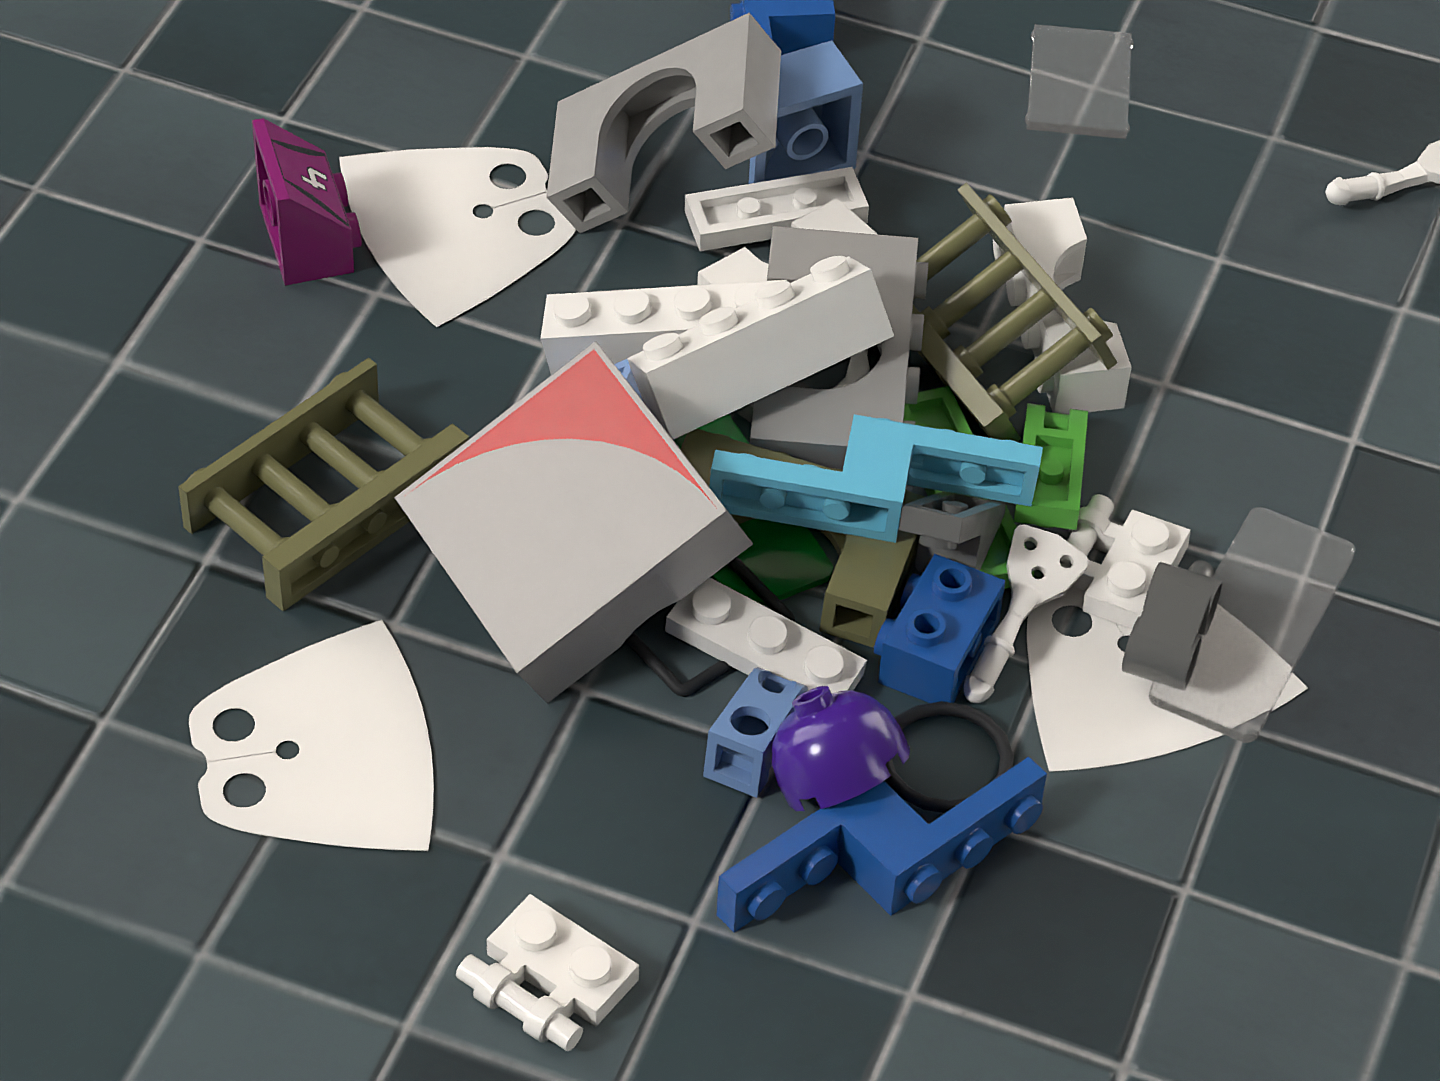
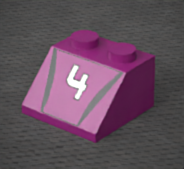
M264 118L252 120L259 204L285 286L354 273L353 248L362 246V238L356 213H345L344 207H348V195L342 173L332 174L326 153L319 147Z

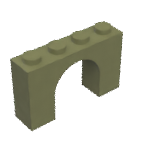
M700 429L688 432L680 449L708 486L710 484L715 450L737 454L746 453L760 458L800 465L809 464L823 469L843 472L841 469H831L791 457L784 452L771 451L734 440L723 434L710 433ZM906 489L903 505L925 496L912 493ZM731 514L738 525L755 519ZM898 528L896 543L817 529L829 539L839 557L825 592L819 631L874 648L882 624L887 618L892 619L917 554L920 535L901 531Z

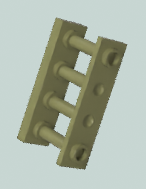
M966 182L957 190L971 211L972 216L920 256L916 262L928 263V281L987 234L992 237L1005 253L932 310L927 306L919 312L913 305L912 314L924 315L921 351L917 352L944 385L951 388L955 398L989 438L1018 442L1021 440V437L1009 421V418L1017 413L1014 406L1088 348L1107 370L1111 369L1118 363L1106 344L1113 337V334L1093 308L1090 307L1082 313L1007 229L1006 226L1012 220L1000 203L991 194L982 200ZM1021 271L1038 291L967 348L959 345L952 351L943 341L951 334L948 328ZM1055 309L1072 330L999 388L993 384L985 390L976 380L977 377L983 374L980 367Z
M368 357L348 372L337 375L329 385L206 468L195 471L184 483L179 485L183 527L193 534L216 517L223 521L263 555L266 598L279 609L285 611L410 522V519L394 497L463 445L470 437L453 423L432 438L423 439L379 404L377 364ZM357 420H361L405 457L388 469L377 472L334 436ZM313 451L355 485L358 490L341 502L330 505L287 469ZM266 484L309 519L311 523L291 537L282 538L244 507L240 501Z

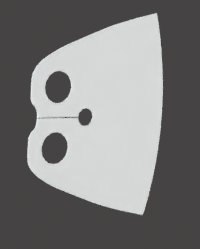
M494 147L437 148L339 157L341 173L347 189L348 203L351 212L356 213L360 232L379 266L397 289L436 327L481 304L520 279L556 253L569 241L576 231L571 223L546 198L547 189L545 183L548 180V173L540 160L535 155L526 151ZM512 164L521 167L525 171L526 180L517 188L503 189L495 186L490 181V173L497 166ZM483 204L488 205L493 209V214L488 218H478L473 214L474 207ZM540 210L549 213L554 218L555 225L549 233L533 236L524 233L519 228L518 220L522 214L528 211Z
M1071 586L1065 596L1055 598L1034 608L1028 615L1027 651L1033 706L1049 772L1124 764L1186 749L1241 728L1276 710L1308 689L1272 652L1219 608L1216 609L1207 634L1205 636L1202 635V643L1196 666L1185 691L1122 671V661L1125 652L1118 648L1117 642L1122 636H1130L1131 628L1089 614L1092 619V628L1088 633L1077 637L1065 636L1059 633L1053 627L1052 615L1063 606L1071 605L1083 609L1084 594L1086 593L1084 590Z
M382 620L328 638L274 661L221 687L193 708L189 715L191 742L197 750L205 755L207 761V771L200 778L198 788L201 807L209 819L232 829L283 839L354 848L428 851L432 829L434 796L433 763L429 734L423 707L410 671L394 638ZM242 709L253 716L255 728L251 735L237 742L225 741L214 733L213 721L217 715L225 710ZM293 741L300 749L296 757L282 759L277 755L276 747L282 742ZM239 774H253L263 780L266 786V793L263 799L256 805L236 807L228 803L224 798L223 787L226 782Z

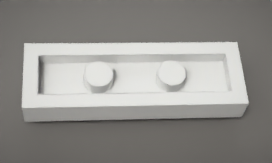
M853 167L685 195V214L699 251L770 240L773 226L791 227L793 221L836 198L843 202L862 221L868 223L869 205Z
M708 578L687 596L678 601L666 618L665 631L720 661L726 662L747 675L754 668L759 667L781 678L806 685L808 691L816 687L828 686L831 693L854 690L865 672L866 659L712 578Z

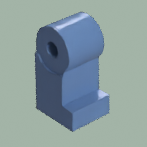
M754 668L708 731L703 777L758 798L768 782L769 770L772 766V744L780 724L795 711L792 702L798 696L808 691L807 686L776 676L765 669Z

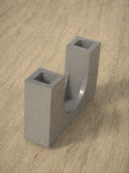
M749 12L558 101L546 198L579 233H583L628 213L632 167L640 148L661 124L677 113L691 107H695L693 133L725 169L775 148L781 50Z
M779 226L772 227L767 281L787 280L791 283L811 274V267L823 259L833 256H849L871 269L894 337L876 344L881 355L879 361L868 374L850 385L835 389L787 386L755 401L750 435L751 445L771 451L784 452L791 457L831 469L843 470L854 414L873 418H886L896 422L915 425L916 421L903 420L904 405L917 404L920 367H908L909 350L921 351L924 315L912 314L913 298L925 299L928 263L916 262L918 238Z

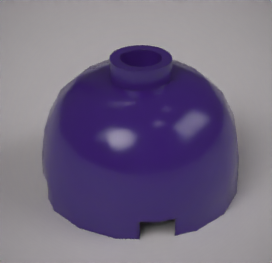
M828 686L813 688L801 694L792 702L795 711L780 724L772 744V766L777 783L789 807L795 811H805L801 799L815 797L822 809L854 798L891 776L885 764L897 753L902 764L907 761L910 754V747L899 724L884 705L868 694L853 690L831 693Z

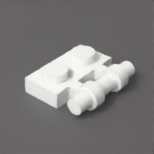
M1097 494L1092 496L1086 507L1080 508L1077 529H1069L1071 535L1067 541L1086 554V556H1088L1092 548L1103 551L1107 555L1102 564L1089 560L1086 571L1076 580L1072 587L1086 591L1084 594L1083 612L1133 629L1137 618L1142 614L1146 594L1158 563L1164 562L1178 566L1189 545L1190 529L1135 510H1131L1123 526L1112 523L1108 519L1114 509L1112 500L1104 495ZM1067 559L1060 561L1061 566L1064 568L1072 566V563Z
M531 894L487 938V955L499 963H493L489 966L476 956L470 954L460 963L456 972V977L474 989L473 996L475 999L493 1010L500 1006L523 1022L524 1032L542 1043L549 1039L565 1051L572 1050L583 1033V1028L569 1019L573 1013H576L596 1027L639 980V964ZM526 980L549 996L545 995L537 998L519 985Z

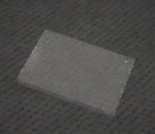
M1034 24V30L1031 32L1033 44L1028 113L1025 116L1027 129L1126 139L1127 133L1130 130L1128 124L1130 59L1131 48L1133 47L1132 33Z

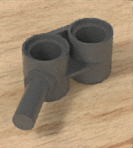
M1196 561L1188 570L1164 562L1158 563L1146 594L1142 614L1137 618L1125 649L1122 661L1123 672L1182 691L1186 690L1199 656L1202 635L1205 636L1211 626L1223 585L1222 580L1213 578L1214 571L1208 562Z

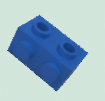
M934 553L922 576L913 573L909 578L901 597L900 609L902 610L897 619L887 618L880 628L874 645V654L881 656L878 683L928 703L941 701L954 703L964 686L966 676L970 675L985 647V638L992 635L1000 620L1005 580Z

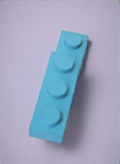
M854 414L843 472L823 469L809 464L800 465L760 458L746 453L737 454L715 450L709 487L730 514L896 543L906 485L1031 506L1043 447L1022 444L1012 440H999L959 433L949 429H936L896 422L886 418H873Z

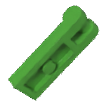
M1027 403L1022 444L1040 446L1043 449L1032 505L1016 504L1014 522L1034 524L1044 528L1057 527L1076 530L1080 511L1088 411L1070 408L1069 414L1045 411L1046 405Z

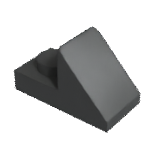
M941 491L904 504L899 530L920 535L915 562L916 570L923 573L935 553L980 571L1004 517L1006 502Z

